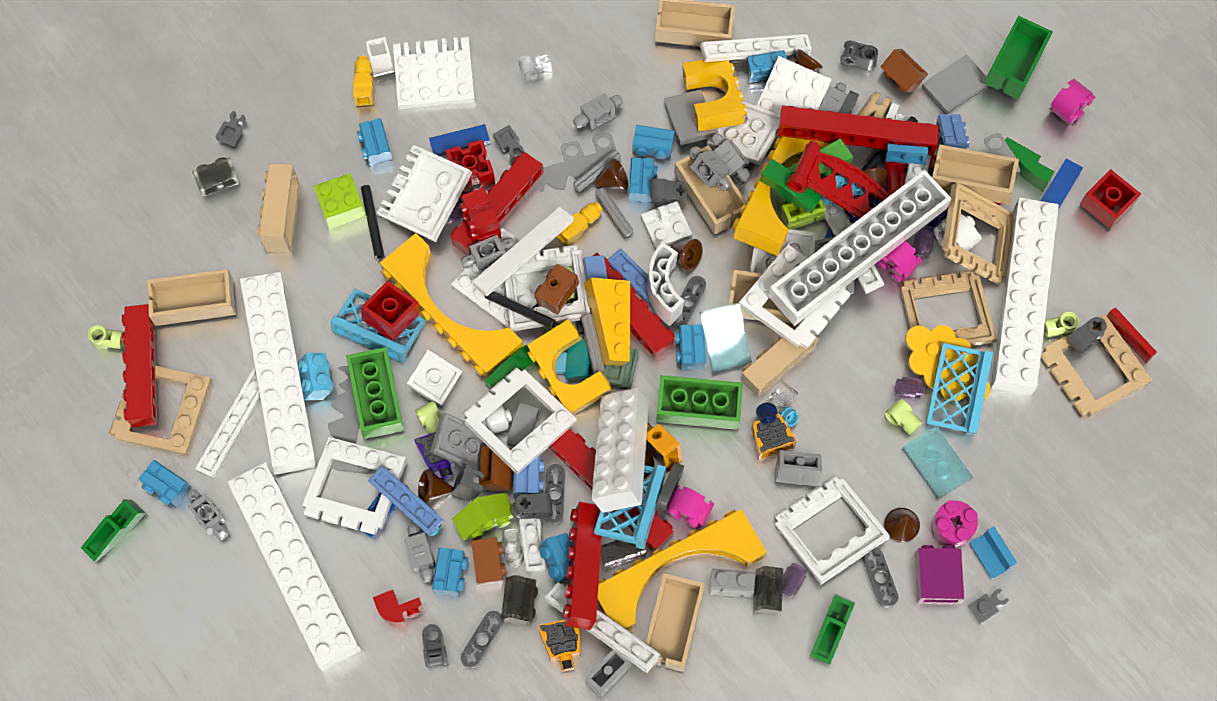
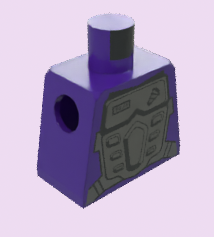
M436 432L414 439L417 449L428 469L433 473L439 471L443 480L454 476L451 467L457 464L430 452Z

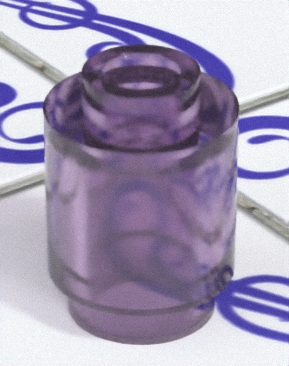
M920 230L915 235L912 246L916 250L914 255L916 258L920 256L922 261L931 257L934 245V235L932 232Z
M897 378L894 394L902 398L919 400L921 396L925 395L926 384H922V379Z
M795 563L787 566L778 583L780 592L787 596L797 595L806 578L805 574L807 571Z

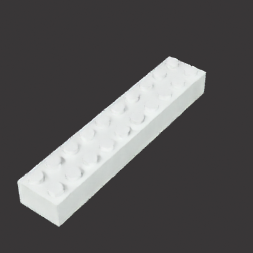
M923 170L773 284L769 289L768 297L795 326L945 211L952 198Z
M1019 197L1014 207L991 382L992 389L1032 396L1037 388L1059 204Z
M281 272L240 278L274 475L315 468V458Z
M266 462L228 481L230 489L318 667L324 671L361 651Z

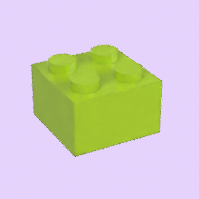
M351 173L313 186L329 229L366 216Z

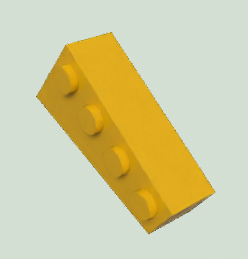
M590 278L584 282V287L587 290L588 304L592 311L604 365L622 366L630 361V281Z

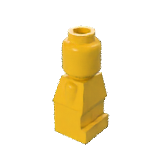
M358 56L354 63L353 98L355 105H374L373 77L370 76L372 73L371 62L367 56Z
M597 202L593 204L588 203L580 212L571 215L574 218V222L556 237L565 246L572 245L581 238L588 228V224H592L600 217L602 207Z

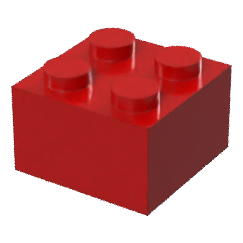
M1110 169L1085 194L1080 205L1111 229L1135 205L1141 193Z
M387 280L361 306L362 320L394 342L419 316V302Z

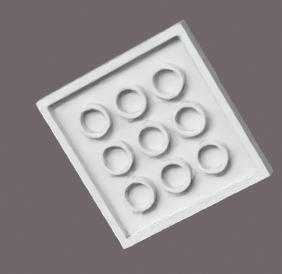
M504 228L500 230L502 237L499 239L500 242L506 238H512L515 244L520 241ZM491 251L484 252L485 255L492 253ZM473 264V267L465 268L451 284L452 288L503 327L510 328L508 309L485 299V295L472 283L487 268L479 271L476 264ZM549 270L515 275L518 303L531 309L539 305L535 299V291L539 285L544 283ZM504 281L494 292L507 297Z

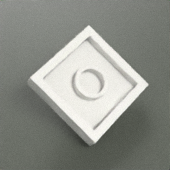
M677 201L641 214L642 222L655 250L662 242L670 246L692 238V232Z
M427 350L406 385L430 401H434L438 406H442L462 371L430 350Z

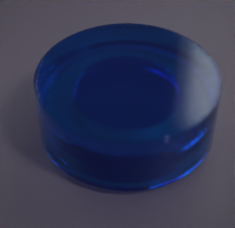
M768 402L760 404L756 409L757 419L763 423L775 421L777 418L776 406Z

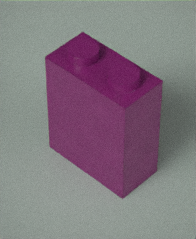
M923 545L921 548H918L915 552L917 603L961 604L964 600L961 549L955 548L952 545L942 546V548H934L933 545Z

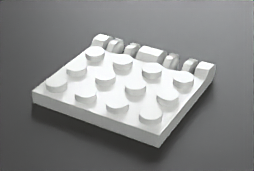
M461 36V50H459L458 37H453L454 50L447 51L448 44L446 38H442L443 51L440 52L438 39L424 40L425 53H421L420 41H416L415 49L417 54H410L408 42H404L405 55H402L401 42L393 43L399 110L475 102L469 36Z
M412 144L408 152L418 158L406 155L405 159L414 164L412 169L402 165L399 170L408 174V177L396 173L391 186L400 190V192L397 193L388 189L386 193L396 198L394 203L382 200L381 204L390 210L378 207L375 214L436 242L473 172Z

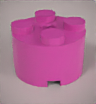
M1075 79L1067 83L1070 85L1068 88L1060 90L1050 105L1052 107L1049 108L1051 112L1067 124H1072L1075 120L1079 121L1085 113L1083 109L1086 106H1090L1096 98L1093 92Z
M904 241L878 261L876 266L882 271L886 269L891 273V278L895 282L900 283L913 273L922 263L920 256L916 258L914 255L916 250Z
M677 485L668 502L666 512L674 520L679 521L680 518L685 520L687 526L696 530L704 526L714 507V503L710 500L708 504L704 501L705 496L685 486L681 490L680 485Z
M947 501L938 509L931 522V530L936 541L943 546L952 545L955 548L967 544L977 530L978 515L972 507L964 502Z

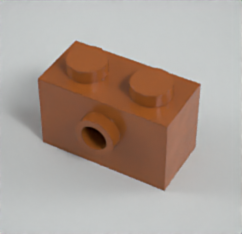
M894 49L880 66L884 70V74L889 79H893L898 83L897 87L903 92L915 91L928 75L903 49Z
M556 264L554 269L548 271L544 283L539 285L535 291L537 304L558 315L579 285L578 275Z
M487 445L481 447L479 471L485 477L483 479L479 478V484L483 486V489L495 493L511 490L512 469Z
M497 537L471 541L477 584L503 581V576L506 575L505 563L500 561V555L504 554L502 541L498 542Z

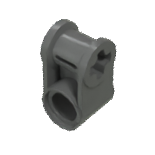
M851 40L844 43L845 50L840 57L842 64L871 70L876 66L878 49L875 46Z
M667 179L650 180L651 201L669 203L675 201V199H684L687 196V187L683 182Z
M1094 317L1083 326L1074 330L1066 339L1079 354H1082L1103 337L1107 323L1100 317ZM1100 327V330L1096 329L1094 331L1092 328Z
M549 493L521 494L511 505L510 512L516 519H546L552 517L551 496Z
M429 624L422 631L425 666L430 668V665L442 663L448 665L443 633L437 625ZM430 631H438V637L435 640L427 639Z

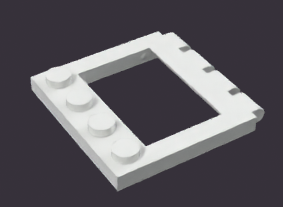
M577 244L564 246V253H560V248L558 247L543 250L544 256L540 255V251L505 280L507 298L518 302L515 275L554 269L556 264L562 267L574 266V272L578 275L580 282L577 286L578 300L565 304L558 315L542 306L535 307L533 310L555 319L556 324H561L568 319L572 322L579 321L583 315L591 314L587 290L584 287L586 277L582 250H578ZM508 309L512 331L543 327V325Z
M788 244L742 298L739 306L795 347L802 346L807 349L816 338L813 334L819 335L828 324L825 319L830 321L840 309L838 305L842 306L851 294L846 290L847 286L805 317L796 330H793L764 309L762 306L769 299L770 287L792 271L796 265L798 266L808 259Z
M515 368L505 377L506 380L502 379L490 389L494 396L490 392L485 393L476 401V405L479 408L472 404L462 413V416L466 419L464 424L516 474H519L577 422V418L525 369L521 372L518 368ZM524 386L553 414L510 450L482 421Z
M328 437L302 505L305 508L304 516L319 519L321 513H323L322 521L337 525L342 518L341 526L355 530L359 529L361 523L360 530L362 532L376 535L378 528H383L392 502L381 494L376 511L372 512L320 498L319 496L332 462L335 459L372 470H378L383 465L400 480L407 459L403 456Z
M836 476L823 483L826 490L818 486L807 493L808 502L804 497H801L789 505L791 513L785 508L773 516L776 521V529L820 585L888 540L890 536L843 478L839 480ZM840 497H843L867 529L835 549L823 559L817 561L793 529Z

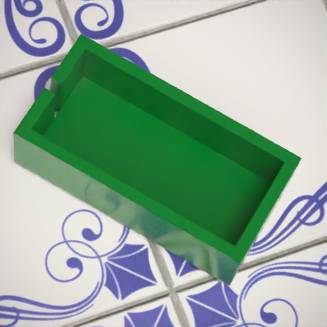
M1018 15L984 84L997 90L1002 88L1004 89L1003 93L1019 99L1053 31Z

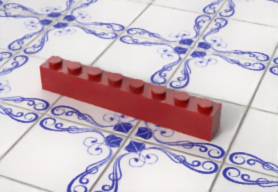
M782 106L779 117L778 136L829 143L841 139L845 145L887 150L888 144L928 147L927 155L934 156L938 145L939 125L917 123L909 120L901 121L891 118L861 116L852 113L822 111L812 108Z
M570 428L548 448L592 491L596 450L593 447L589 448L585 444V439L579 433L575 434ZM637 507L628 510L627 513L632 519L638 516L640 511ZM657 510L655 511L646 546L652 552L661 549L673 537L674 533L672 525L664 519L662 521L657 516ZM623 513L617 516L623 523L628 521ZM631 525L627 526L634 533L633 527Z

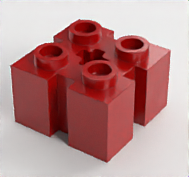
M483 139L469 143L468 148L461 150L460 146L445 150L447 160L473 172L462 193L473 190V185L480 184L481 188L495 184L494 171L490 159L488 160Z
M483 187L462 195L463 203L460 204L463 212V219L469 225L472 240L481 242L495 235L499 239L502 238L499 229V219L490 203L485 188Z

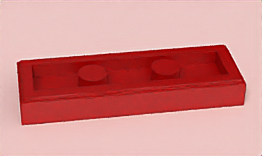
M1117 308L1109 311L1107 317L1123 340L1145 363H1148L1156 355L1157 351Z

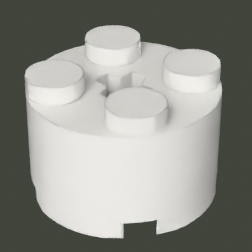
M961 214L956 245L969 251L982 238L974 227L975 221L970 216L965 217ZM947 217L937 224L933 231L936 240L941 246L944 241Z

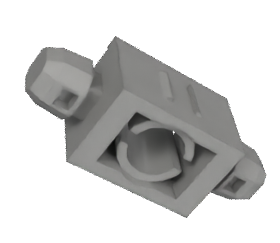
M839 82L835 88L830 86L818 110L839 113L848 95L845 93L846 84Z
M603 93L580 106L581 114L574 118V125L576 128H582L587 124L591 130L616 117L615 109L623 104V99L620 95L612 96L609 99L606 93Z
M718 133L711 137L713 145L718 147L713 152L730 169L728 174H737L736 176L741 181H747L751 175L748 169L744 167L749 162L733 140L725 141L724 137Z
M697 146L692 147L689 154L695 161L690 168L709 188L717 185L722 191L729 190L732 184L726 176L730 169L712 150L703 152Z
M495 235L469 246L471 255L463 256L460 259L464 268L473 267V264H476L479 271L490 267L505 254V251L511 249L515 243L512 238H506L500 242L498 236ZM486 251L492 252L490 255L484 254Z
M195 489L188 492L187 498L191 502L188 507L196 520L199 521L198 523L203 526L209 535L214 533L220 540L227 537L228 531L224 526L227 522L220 514L219 509L216 508V505L212 503L206 494L202 496ZM204 509L212 511V520L203 518Z
M417 524L409 525L407 528L409 538L404 539L412 568L416 573H420L421 579L425 583L430 582L434 578L431 568L436 567L429 539L426 537L425 532L421 533Z

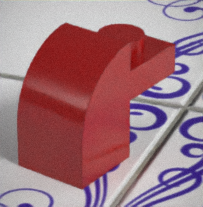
M394 590L373 597L381 618L387 624L394 627L407 626L404 617H416L420 614V611L424 610L419 597L399 605Z

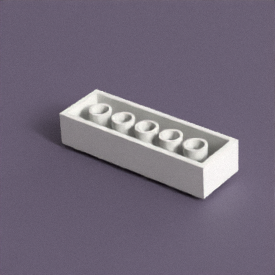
M639 387L601 396L592 500L602 512L642 505L649 401Z

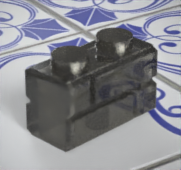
M230 157L218 158L214 163L209 165L202 164L192 171L203 197L240 184Z
M621 540L601 545V558L605 570L608 571L635 562V559L646 558V549L636 548V544Z
M762 566L755 569V603L753 612L776 614L782 611L783 568Z
M518 575L506 577L501 613L502 621L519 625L532 623L536 613L533 607L534 599L538 594L537 580Z

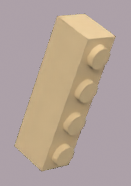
M800 323L797 326L792 325L790 328L796 330ZM778 337L771 344L772 347L768 351L763 350L753 364L748 363L742 369L741 381L758 397L816 346L818 338L816 337L810 346L805 349L802 346L797 348L786 339Z

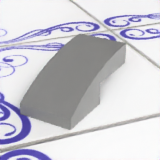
M519 403L506 443L516 446L532 432L540 408Z

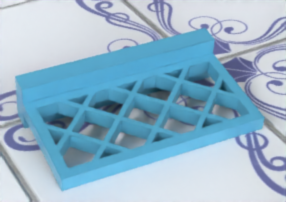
M354 289L338 315H334L330 321L332 332L371 350L387 347L389 358L404 363L409 349L424 327L426 320L417 317L414 322L418 323V326L410 330L406 328L397 337L407 336L408 342L405 346L397 343L396 340L393 342L387 337L379 335L378 331L373 327L366 329L361 327L360 322L364 321L362 317L358 318L356 311L361 310L363 304L354 306L353 301L357 296L366 302L371 295ZM354 312L356 319L349 321L343 319L345 314Z
M942 344L926 424L973 435L977 434L993 352ZM946 349L955 350L959 358L949 364L945 358ZM969 354L979 355L977 364L970 368L964 357ZM961 360L967 370L957 375L951 365ZM949 368L955 378L945 384L941 378V372ZM969 372L974 380L973 384L966 388L960 377ZM957 380L963 390L953 396L947 385ZM939 381H940V382L942 383V385H943V386H941L940 388H938V386H939ZM972 387L971 395H970V393L968 392V389H970V388ZM945 388L951 398L941 404L936 396L939 390ZM965 392L970 400L968 405L961 408L955 398ZM953 400L959 410L949 416L943 405ZM935 401H936L937 404L939 405V406H937L936 408H934V406H935ZM968 407L967 415H966L963 410ZM938 408H941L947 417L941 422L932 420L933 412ZM961 412L966 419L964 427L956 426L951 418ZM949 420L951 424H947L944 422Z
M644 465V472L650 473L651 477L643 482L645 497L642 498V507L638 505L623 508L613 513L600 511L594 534L636 544V548L645 549L656 511V503L664 483L666 466L657 465V468ZM637 507L640 514L631 519L627 511ZM623 513L628 521L618 525L614 517ZM611 520L614 528L609 531L601 529L602 523ZM631 525L635 530L634 535H625L621 529Z

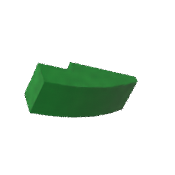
M1006 137L1007 145L1016 158L1019 159V174L1032 186L1043 192L1055 171L1039 163L1041 158L1039 154Z
M771 159L762 172L760 181L777 190V195L812 214L822 196L807 187L804 193H797L789 189L787 182L794 172Z
M525 345L512 354L485 380V386L489 390L502 379L506 380L505 377L515 368H518L521 372L524 369L529 372L537 364V361L533 362L528 355L530 351L528 346Z
M123 499L111 515L105 516L81 546V549L94 562H97L115 547L146 513L133 500Z
M837 594L834 595L810 656L831 664L855 605L854 601Z

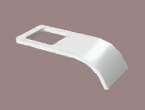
M382 37L366 41L374 77L394 72L386 38ZM384 42L386 53L372 56L369 45Z

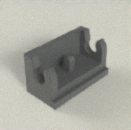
M467 464L457 475L451 494L472 502L483 490V486L475 483L473 477L478 476L483 479L485 476L482 472L470 468L471 466Z

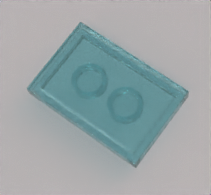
M739 303L699 312L712 372L752 363Z
M937 426L902 447L906 456L937 499L942 498L973 478Z

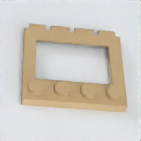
M959 183L952 184L950 192L952 199L948 206L942 248L945 251V257L996 284H1000L1002 278L1006 276L1014 213ZM961 209L999 229L994 264L956 245Z
M972 270L959 272V278H957L956 272L939 275L940 281H938L936 275L921 277L920 284H918L917 278L902 281L903 286L900 288V293L910 329L917 325L921 326L914 299L971 290L980 325L953 330L956 338L968 340L971 346L996 342L997 337L979 275H975Z
M1106 314L1100 317L1107 323L1106 331L1100 340L1104 344L1103 347L1107 353L1111 354L1116 361L1115 364L1119 370H1122L1126 375L1128 383L1096 400L1062 352L1072 346L1066 339L1070 334L1046 346L1044 353L1041 354V359L1047 367L1055 366L1050 372L1059 384L1066 382L1062 389L1070 401L1077 398L1078 401L1073 405L1081 416L1088 414L1090 417L1152 382L1148 373ZM1093 327L1092 329H1093L1094 331H1095L1096 329L1100 330V327H1096V328Z
M155 366L157 379L187 385L169 440L129 431L131 425L128 421H125L123 413L124 409H126L125 401L119 402L115 417L121 420H113L109 434L115 436L116 441L187 456L212 379L210 377Z

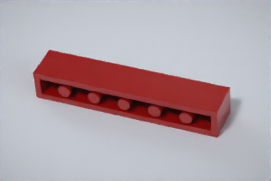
M525 151L521 156H517L514 159L510 169L505 170L497 184H493L488 190L487 195L499 219V224L544 173L543 164ZM463 219V223L459 227H455L451 232V242L453 246L466 255H471L469 246L478 242L477 240H472L469 225Z
M597 252V253H595L593 256H600V255H599V253ZM604 256L607 279L623 280L622 275L610 267V262ZM630 285V332L656 360L674 346L675 335L669 328H665L661 324L662 321L656 313H651L647 303L635 295L636 292Z
M148 304L124 307V314H122V324L125 326V333H122L125 352L122 353L124 364H126V370L123 371V380L126 383V389L123 390V397L126 402V409L123 411L124 419L128 421L132 428L157 425L154 323L149 317Z
M580 501L576 508L572 509L570 515L573 527L569 531V540H572L567 553L570 565L566 569V578H569L564 591L567 604L563 608V617L566 618L565 626L591 630L597 616L602 536L594 534L601 510L596 504Z

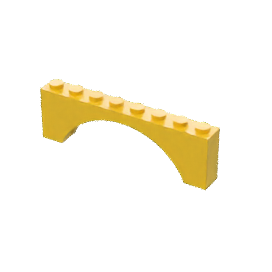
M778 137L774 146L776 150H771L768 161L770 162L773 159L788 168L799 162L806 144L813 140ZM815 141L820 144V149L831 144L829 142ZM764 164L761 174L768 164ZM758 177L754 184L755 191H750L747 198L748 204H744L741 209V218H736L732 228L735 230L734 239L779 256L789 229L780 221L773 209L770 199V186L760 181L761 177Z
M415 233L380 262L382 269L380 272L386 280L391 279L396 287L418 301L421 316L426 321L430 320L434 324L433 328L438 334L441 335L443 333L447 337L446 341L453 349L456 347L460 351L459 354L464 361H470L474 365L473 369L479 376L483 375L487 379L504 361L523 347V341L509 327L493 331L476 330L462 326L446 317L435 306L426 289L425 274L431 256L430 247Z
M742 509L737 512L732 510L724 515L725 518L720 521L715 519L706 524V528L699 531L696 529L690 532L686 539L682 541L677 539L671 542L667 549L663 551L658 549L652 552L650 558L635 561L632 563L631 568L627 570L623 568L613 573L614 577L608 580L605 578L599 580L597 603L603 614L627 631L635 628L636 609L644 588L653 576L668 564L687 556L713 554L733 559L745 567H749L764 559L767 552Z

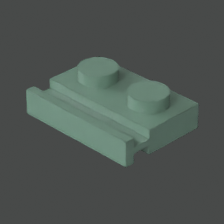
M630 348V361L622 366L605 365L604 375L610 385L631 389L639 349Z

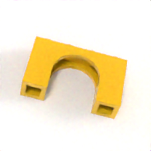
M704 59L682 63L683 80L686 90L711 86L717 87L726 93L725 96L718 100L694 104V118L698 132L744 124L747 108L741 102L743 101L742 92L737 89L738 79L737 76H733V63H729V60L705 62Z
M568 319L527 346L530 349L528 355L533 362L537 361L540 366L538 369L540 375L544 380L547 378L551 384L548 388L554 397L558 396L561 401L560 403L572 415H576L600 400L601 396L607 395L614 390L601 371L575 385L564 384L558 378L556 373L558 357L563 351L582 340L573 322Z

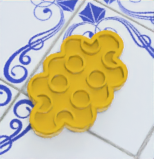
M917 325L909 329L905 335L906 346L912 351L908 358L909 369L914 374L923 376L924 384L930 389L934 388L943 343L972 349L968 340L956 338L954 331L945 325L936 326L931 331L924 326ZM946 349L945 358L949 364L959 358L955 350ZM969 354L964 357V360L971 368L977 364L979 355ZM961 360L951 365L957 375L967 370ZM949 368L941 372V378L945 384L955 378ZM969 372L960 377L966 388L973 384L974 379ZM957 380L947 385L953 396L963 390ZM939 381V386H938V388H940L941 386H943L940 381ZM988 381L984 399H986L990 393V384ZM971 387L970 389H968V392L970 393V395H971L972 387ZM945 388L939 390L944 400L947 401L951 398ZM965 392L955 398L957 402L964 397L970 400Z

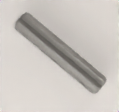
M617 150L609 153L574 181V188L578 192L586 188L599 177L612 158L618 161L621 159L620 153Z
M601 187L596 190V197L623 236L629 237L632 235L633 228L605 188Z
M585 314L581 317L593 373L595 374L599 371L603 373L605 368L593 315Z

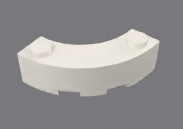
M662 242L655 250L651 259L647 292L650 303L657 315L670 326L682 314L685 300L676 293L669 281V275L676 267L678 252Z

